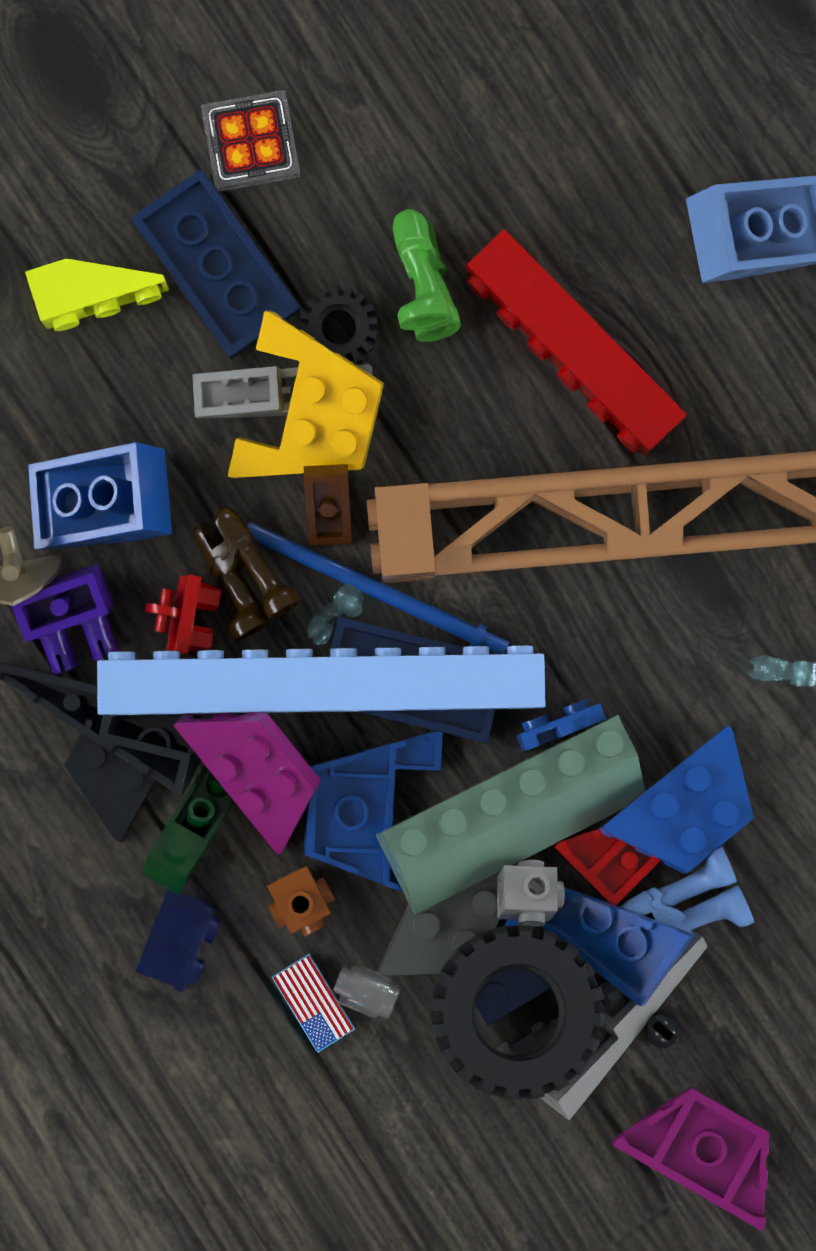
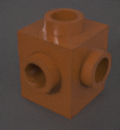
M309 864L267 886L275 901L268 906L280 929L287 925L291 934L301 930L303 936H307L327 925L324 917L331 914L332 910L329 903L335 901V898L325 878L322 877L316 880ZM295 897H306L309 901V908L305 910L297 908L294 901Z

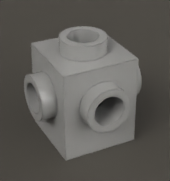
M539 860L520 861L518 866L504 865L497 875V919L518 920L519 925L533 927L543 926L545 921H550L558 911V908H562L564 904L563 881H557V867H544V862Z

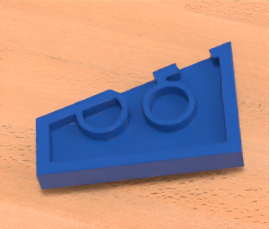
M564 888L563 907L558 908L552 919L545 921V925L540 927L557 934L565 942H570L580 951L579 954L585 962H589L596 972L638 1006L645 1005L695 934L570 888Z

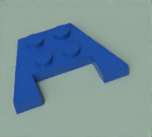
M432 731L311 765V769L321 782L306 809L304 854L403 892L375 834L393 826L396 769L441 771L443 732Z

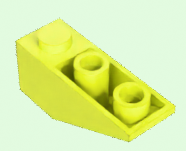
M67 258L25 271L40 321L47 329L54 328L55 331H65L74 328L80 324L79 319L94 314L96 318L115 315L121 311L120 306L135 301L137 305L153 303L162 298L161 293L169 291L165 277L161 274Z

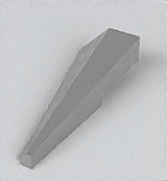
M691 930L695 936L648 1002L641 1007L609 981L600 985L604 1000H601L602 1013H605L604 1027L600 1028L598 1040L601 1041L596 1053L592 1052L586 1062L588 1066L580 1075L576 1074L568 1081L569 1085L561 1090L546 1093L545 1097H541L543 1101L566 1119L570 1120L706 950L708 946L703 936ZM558 1017L547 1024L539 1021L531 1026L532 1033L512 1045L506 1041L496 1050L510 1055H522L537 1050L553 1034Z

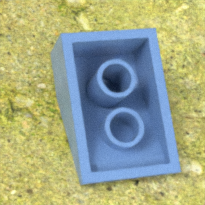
M816 176L716 184L686 198L702 283L740 279L816 264Z

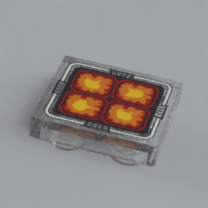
M285 90L201 105L217 192L301 177Z

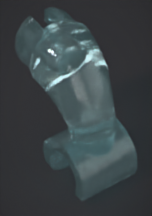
M348 583L342 586L334 595V601L320 609L309 621L307 626L308 637H314L315 644H324L330 640L338 617L345 613L349 618H353L362 612L361 602H363L364 596L354 585Z
M757 656L749 662V664L754 665V670H748L753 679L761 681L791 680V685L816 687V663L807 661H794L790 663L771 656Z

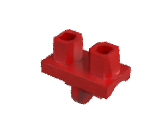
M179 575L174 607H172L175 591L169 589H162L159 605L147 603L145 612L157 615L155 632L167 634L171 617L165 651H179L182 655H188V651L197 652L211 649L213 629L195 626L193 623L196 609L210 612L217 611L221 589L207 583H202V577Z

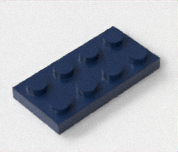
M202 169L131 217L133 224L230 360L258 342L264 311H273L283 317L282 319L288 321L301 311L297 302Z
M338 617L331 649L355 648L357 649V657L375 656V648H401V656H419V648L445 647V655H463V647L342 617ZM496 709L357 712L487 744Z

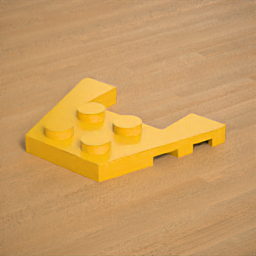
M269 310L264 311L256 350L299 361L298 371L280 447L242 437L236 438L228 477L241 478L304 473V466L348 464V470L363 469L384 383L342 355L334 353L317 342L308 333L297 329L283 320V317Z

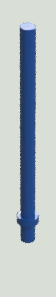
M251 521L247 526L259 541V545L470 642L469 647L487 646L489 647V652L493 654L505 653L509 641L487 632V626L479 624L476 627Z

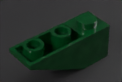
M205 765L149 852L141 873L177 895H180L234 804V800Z

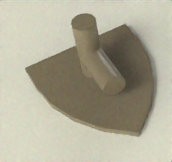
M11 526L0 528V547L4 558L3 565L0 566V604L15 606L34 596L50 584L59 573L62 564V554L23 561L14 528Z

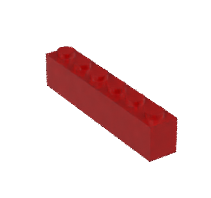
M505 229L467 264L466 275L469 279L466 283L480 299L484 300L488 297L499 308L496 314L508 328L514 331L518 327L529 338L526 342L529 349L540 360L545 361L548 358L559 369L556 375L569 390L575 392L579 389L590 400L587 403L589 410L601 422L605 423L609 420L620 431L617 437L629 451L635 454L639 450L644 456H647L686 417L687 414Z

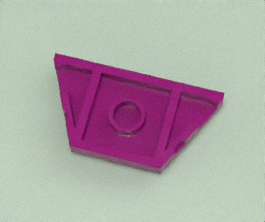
M248 712L242 716L233 713H216L212 719H194L193 714L181 716L173 726L277 855L282 853L290 842L291 835L305 813L307 805L321 780L267 712Z
M689 1086L613 1139L612 1145L757 1229L763 1231L766 1226L764 1206L765 1189L767 1190L768 1179L766 1159L769 1154V1132L693 1087Z

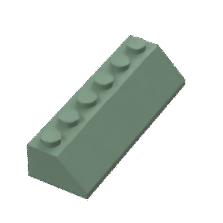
M616 715L375 834L414 915L500 872L504 865H514L627 807L645 792L638 754L619 716Z

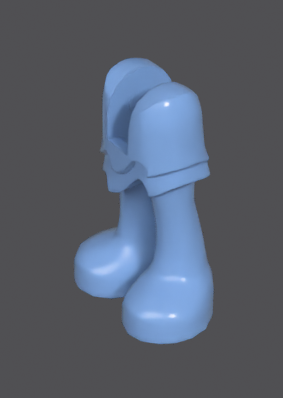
M722 846L706 857L704 866L693 874L658 889L652 887L648 891H643L630 898L620 906L641 915L652 912L655 920L693 933L691 930L723 919L731 921L738 927H745L755 923L738 885L684 911L674 907V905L701 893L737 882Z

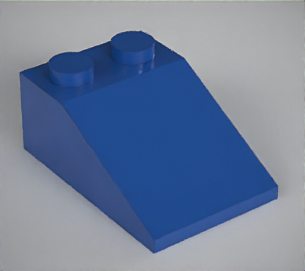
M134 442L28 465L35 550L132 542L172 534L165 449Z

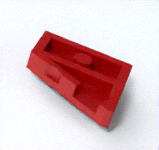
M599 828L559 841L553 846L613 905H617L661 861L656 857H648L634 850L635 847L615 837L609 838L603 835Z

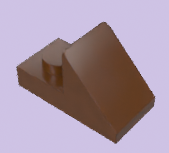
M348 464L304 466L309 545L352 544Z

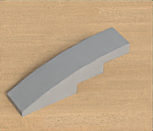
M357 365L373 376L371 365ZM277 366L192 374L195 417L287 416L298 367L280 369Z

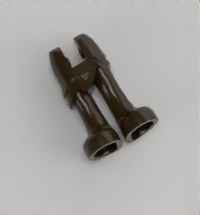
M225 507L214 514L215 523L225 540L224 542L218 532L207 522L197 525L193 529V534L197 546L206 561L209 574L213 575L217 587L224 584L235 603L237 615L230 623L229 630L234 641L238 642L269 626L275 621V618L281 617L293 610L303 601V598L296 588L284 585L259 553L257 549L259 541L253 532L247 527L236 511ZM244 566L259 588L263 597V604L243 577L241 571Z

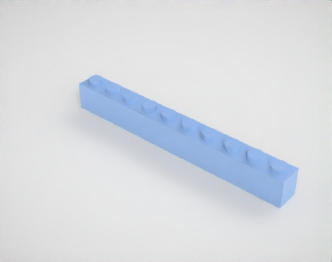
M487 646L463 647V655H445V647L419 648V656H401V648H375V656L358 657L357 649L355 648L330 649V657H313V649L286 650V658H268V650H242V658L225 659L224 651L222 650L197 651V659H180L179 651H154L153 660H135V652H108V660H97L98 714L164 715L248 712L541 709L545 707L544 654H533V646H507V654L489 655V647Z

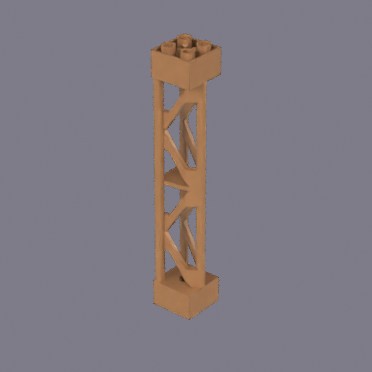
M816 451L433 484L421 483L374 487L375 499L367 500L369 530H378L379 543L370 544L373 574L382 573L383 583L386 584L433 580L436 575L816 543V497L787 482V479L816 477ZM738 484L810 520L812 525L683 537V527ZM701 487L702 495L650 534L647 491ZM631 493L635 532L575 500V498ZM531 502L603 538L604 543L472 555L471 552L475 545ZM494 505L495 509L434 557L430 510Z

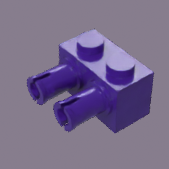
M98 563L56 577L34 596L15 606H11L25 642L33 639L41 640L52 668V674L62 673L63 668L68 671L79 665L65 633V629L74 625L82 626L92 652L93 660L103 659V654L105 653L108 657V652L119 651L105 616L109 613L113 600Z

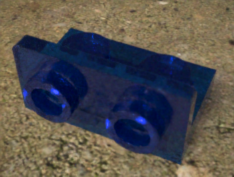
M167 889L136 972L175 986L174 989L182 993L187 989L188 983L196 986L205 964V960L198 957L204 942L213 943L221 923V919L214 917L218 907L184 893L177 895Z

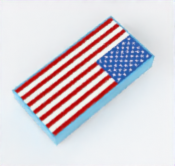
M310 953L272 976L273 981L317 1053L355 1030L353 1023Z

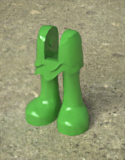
M412 209L404 210L394 217L393 235L409 279L414 281L416 299L402 306L398 311L399 325L401 329L414 330L416 340L420 342L445 339L459 330L461 322L458 310L442 278L446 274L447 268L441 260L434 227L421 213Z

